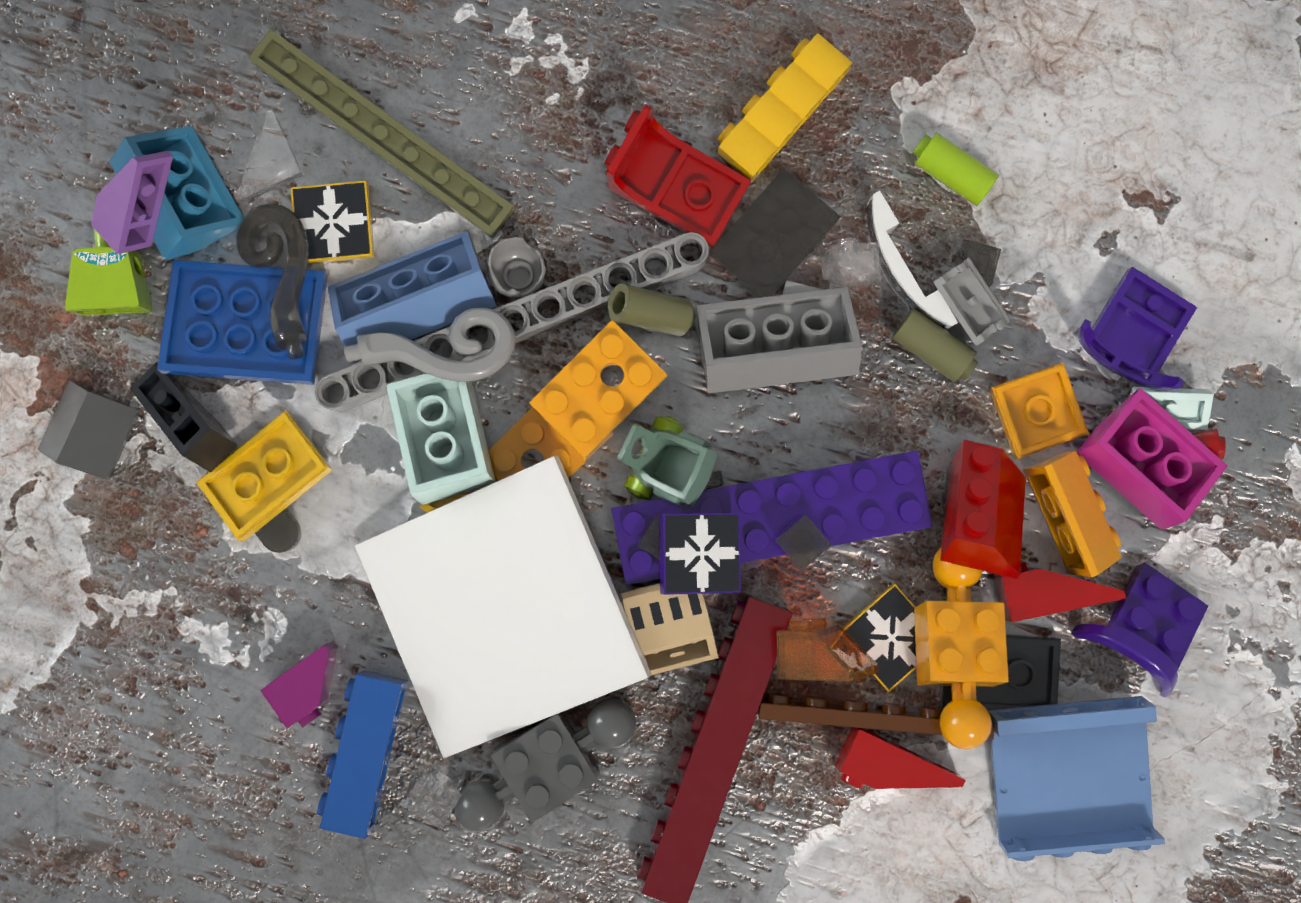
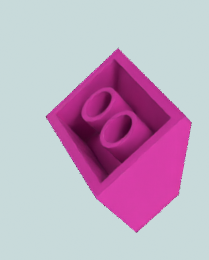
M1141 388L1136 390L1096 426L1077 450L1078 456H1083L1093 470L1161 530L1186 522L1227 468V465Z

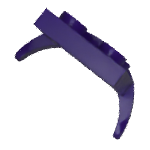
M1131 267L1125 272L1092 328L1091 321L1087 319L1083 321L1078 331L1079 342L1093 359L1131 382L1155 389H1179L1184 382L1182 378L1158 372L1197 307L1136 268Z
M1142 563L1136 567L1125 589L1126 599L1119 600L1107 626L1080 624L1073 628L1071 634L1075 638L1086 639L1107 646L1142 666L1157 680L1162 689L1160 696L1165 698L1170 695L1177 683V671L1207 611L1208 605L1147 563Z

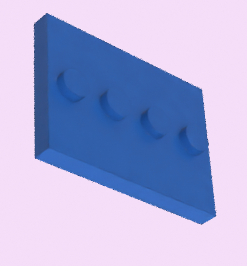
M173 260L157 370L162 374L314 385L328 275L325 271Z

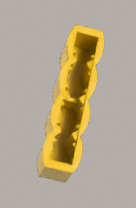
M819 33L811 41L804 38L791 54L795 60L786 69L782 66L777 68L766 83L770 87L769 90L762 97L755 94L742 110V113L746 116L737 125L731 122L717 139L721 143L717 154L741 175L752 180L751 183L814 113L823 100L835 89L851 68L853 62Z

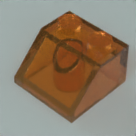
M803 618V621H790V628L777 631L778 679L858 681L878 672V664L840 625H826V618Z

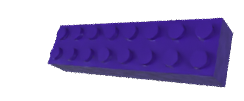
M918 450L704 490L693 506L685 504L683 507H680L668 501L657 499L611 508L626 585L660 579L659 514L740 513V563L933 527Z

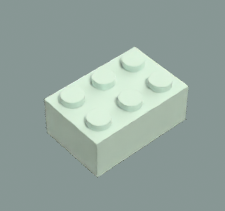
M426 373L386 385L410 494L418 502L424 505L481 489L496 482L472 381H450Z

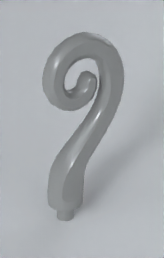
M471 308L455 318L450 328L449 339L450 344L459 354L475 356L482 352V344L478 340L468 339L466 334L473 326L483 325L489 327L494 334L495 343L492 349L480 358L468 361L447 359L402 335L387 332L357 336L358 344L344 347V353L347 362L362 360L364 366L393 361L402 362L441 379L471 382L495 374L508 363L514 351L516 336L511 323L501 313L489 308Z

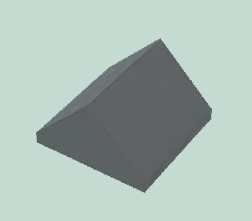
M69 380L38 450L57 464L110 480L141 410Z

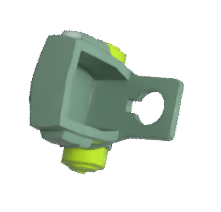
M656 416L648 430L637 424L632 425L617 459L631 467L627 472L629 475L623 485L631 496L644 500L651 499L654 493L664 501L683 507L685 504L693 506L709 482L718 453L711 449L709 442L694 434L683 432L684 428L675 418L671 416ZM641 437V445L643 446L640 452L632 457V447L635 441Z

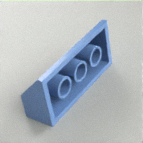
M468 231L327 287L334 327L345 347L358 344L357 336L377 332L394 333L414 341L420 336L449 327L455 318L471 308L490 309L497 306Z

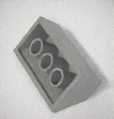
M848 287L696 305L707 393L859 375L862 343Z

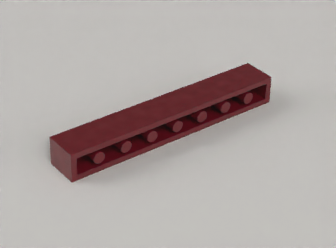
M746 595L744 602L739 600L736 602L730 622L736 624L731 638L724 637L720 645L717 659L722 660L717 675L711 673L708 678L704 695L708 696L709 699L705 710L698 709L690 729L691 732L696 733L691 748L684 746L677 768L681 769L682 773L678 784L670 783L664 800V805L669 806L664 821L657 819L650 842L656 843L651 858L643 857L637 874V879L642 880L641 894L666 903L689 902L793 613L791 611Z

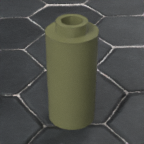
M623 283L618 284L613 289L608 302V314L614 322L675 336L684 335L692 327L695 319L692 304L688 299Z
M915 307L907 314L891 338L952 382H956L959 378L965 381L978 365V361L974 359L977 353L976 350Z

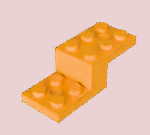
M611 320L529 402L532 408L488 450L495 478L500 481L524 470L525 468L522 463L524 454L530 450H538L542 453L544 460L558 455L569 479L614 435L613 431L668 375ZM610 365L620 367L624 373L623 381L615 387L607 386L601 380L602 371Z

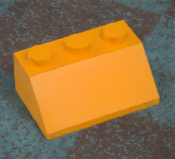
M1076 450L1067 451L1023 469L1067 574L1094 577L1122 558L1118 549L1121 547L1120 538L1116 530L1107 524L1103 514L1106 510L1105 503L1101 495L1092 489L1088 479L1090 469L1083 456H1078Z

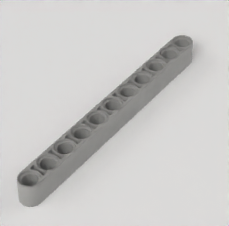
M685 233L493 310L501 313L506 319L514 314L521 315L524 318L523 327L515 332V344L608 308L609 298L614 289L609 282L616 273L628 275L631 279V286L653 290L698 272L706 264L709 251L708 243L704 237L697 233ZM687 245L696 246L701 252V257L696 261H686L680 254L681 249ZM651 259H659L666 265V270L661 275L654 276L645 270V265ZM585 286L592 288L596 294L590 303L581 304L574 299L575 293L579 288ZM549 300L556 301L560 305L558 314L553 318L542 317L539 313L541 305ZM483 325L471 327L466 334L468 339L475 329L483 328L488 331V339L482 345V352L475 356H466L459 354L452 347V353L448 359L468 361L484 356L492 349L495 343L492 330ZM451 326L417 339L414 342L434 353L438 344L442 342L450 343L449 334ZM394 361L364 366L363 362H359L321 378L315 387V397L324 408L344 412L388 395L387 384L426 373L415 368L409 375H402L399 371L400 362ZM371 370H378L380 373L379 384L373 389H366L364 385L365 375ZM341 384L344 388V396L341 401L332 404L328 396L329 390L334 385Z

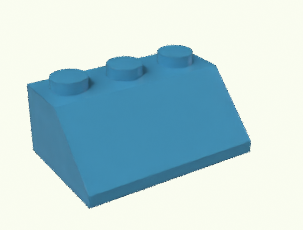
M192 126L125 137L109 161L117 174L133 157L169 151L173 155L153 241L164 260L196 253L246 224L242 213Z

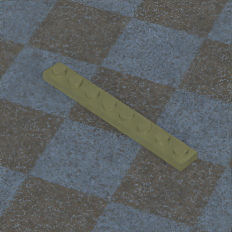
M271 28L248 57L253 65L493 239L514 212L515 207Z

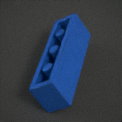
M366 670L357 673L355 679H349L344 695V701L349 702L346 717H340L335 733V739L340 740L337 754L331 755L326 771V777L331 778L328 793L323 792L317 809V815L322 816L319 829L366 839L373 831L408 680Z

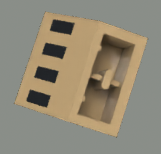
M660 583L621 593L626 616L651 675L718 658L703 594L663 595L660 594Z

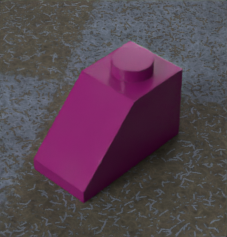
M333 641L317 649L260 690L287 729L296 723H299L303 728L322 714L318 708L328 701L337 653V646Z

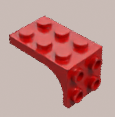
M645 104L640 113L634 111L631 114L624 128V132L627 133L626 138L621 146L615 144L605 160L604 165L608 167L605 175H607L609 190L685 233L692 232L701 235L708 243V246L714 248L752 180L672 135L654 118L653 108Z

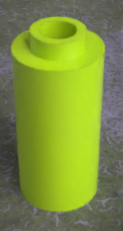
M937 132L932 138L925 134L912 153L918 157L914 165L975 206L981 203L1000 175Z

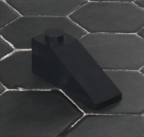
M156 362L130 390L178 452L186 459L212 472L238 444L224 427L171 374L160 373L157 370L158 362Z

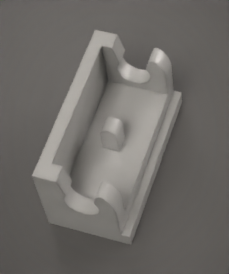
M970 257L933 282L975 346L985 341L994 332L1005 328L1011 321Z

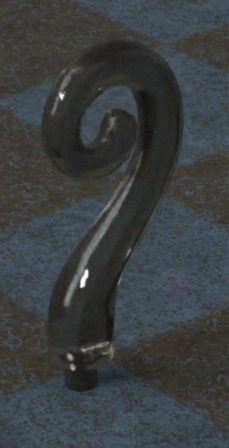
M262 204L252 209L240 223L236 234L237 251L240 257L251 267L262 269L271 267L276 264L284 252L283 238L276 232L268 233L266 238L267 246L263 251L257 252L255 249L256 235L263 227L269 224H277L284 231L288 244L287 260L272 301L270 326L277 348L287 350L290 359H298L305 354L302 344L307 340V335L299 315V300L309 261L308 236L301 220L289 208L278 204Z

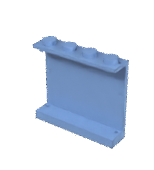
M1134 696L988 710L991 722L995 724L994 740L990 741L999 845L1007 858L1017 861H1030L1035 856L1041 855L1066 858L1072 856L1074 852L1090 851L1095 854H1108L1117 848L1143 851L1150 849L1151 845L1165 844V838L1153 827L1146 723L1157 722L1156 706L1146 698Z

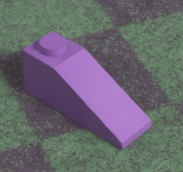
M169 151L133 157L97 194L91 225L117 254L152 246L173 158Z

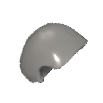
M521 237L502 239L491 248L487 260L488 278L499 293L512 299H521L534 294L542 287L546 268L538 249L527 244Z

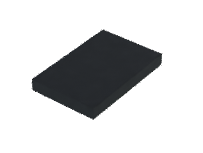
M1006 634L1009 682L994 687L976 686V701L984 705L987 710L1058 704L1061 639L1056 637ZM940 686L939 706L944 708L952 701V686Z

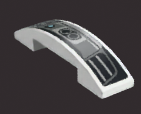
M879 190L867 202L868 232L877 262L893 290L911 310L915 307L947 330L957 324L958 321L938 290L926 297L924 296L888 235L897 227L899 222Z

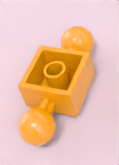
M940 548L934 556L932 568L937 581L947 588V601H925L914 608L917 685L952 686V701L944 707L940 715V730L944 738L951 745L959 749L968 750L981 746L988 739L992 728L988 710L984 705L976 701V686L994 687L1009 682L1004 603L971 602V587L979 581L983 571L940 561Z

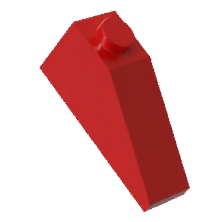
M1021 562L1018 579L998 574L993 575L998 602L1004 603L1005 621L1017 622L1126 599L1124 590L1040 568L1027 567L1026 562Z
M851 728L834 764L839 772L843 773L840 779L858 789H862L864 784L874 789L963 787L966 781L958 773L865 728Z

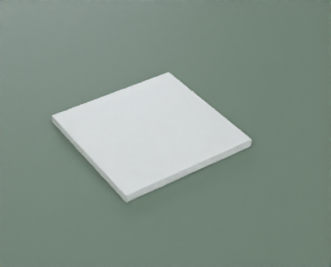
M558 455L355 545L443 759L651 676L646 660Z

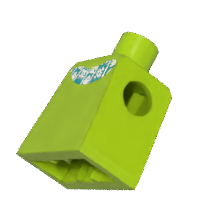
M94 229L95 248H77L72 252L65 311L79 316L153 312L140 253L134 250L117 254Z

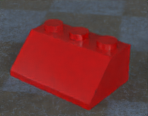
M964 439L953 457L949 468L940 561L1018 579L1021 565L1026 477L1002 448Z

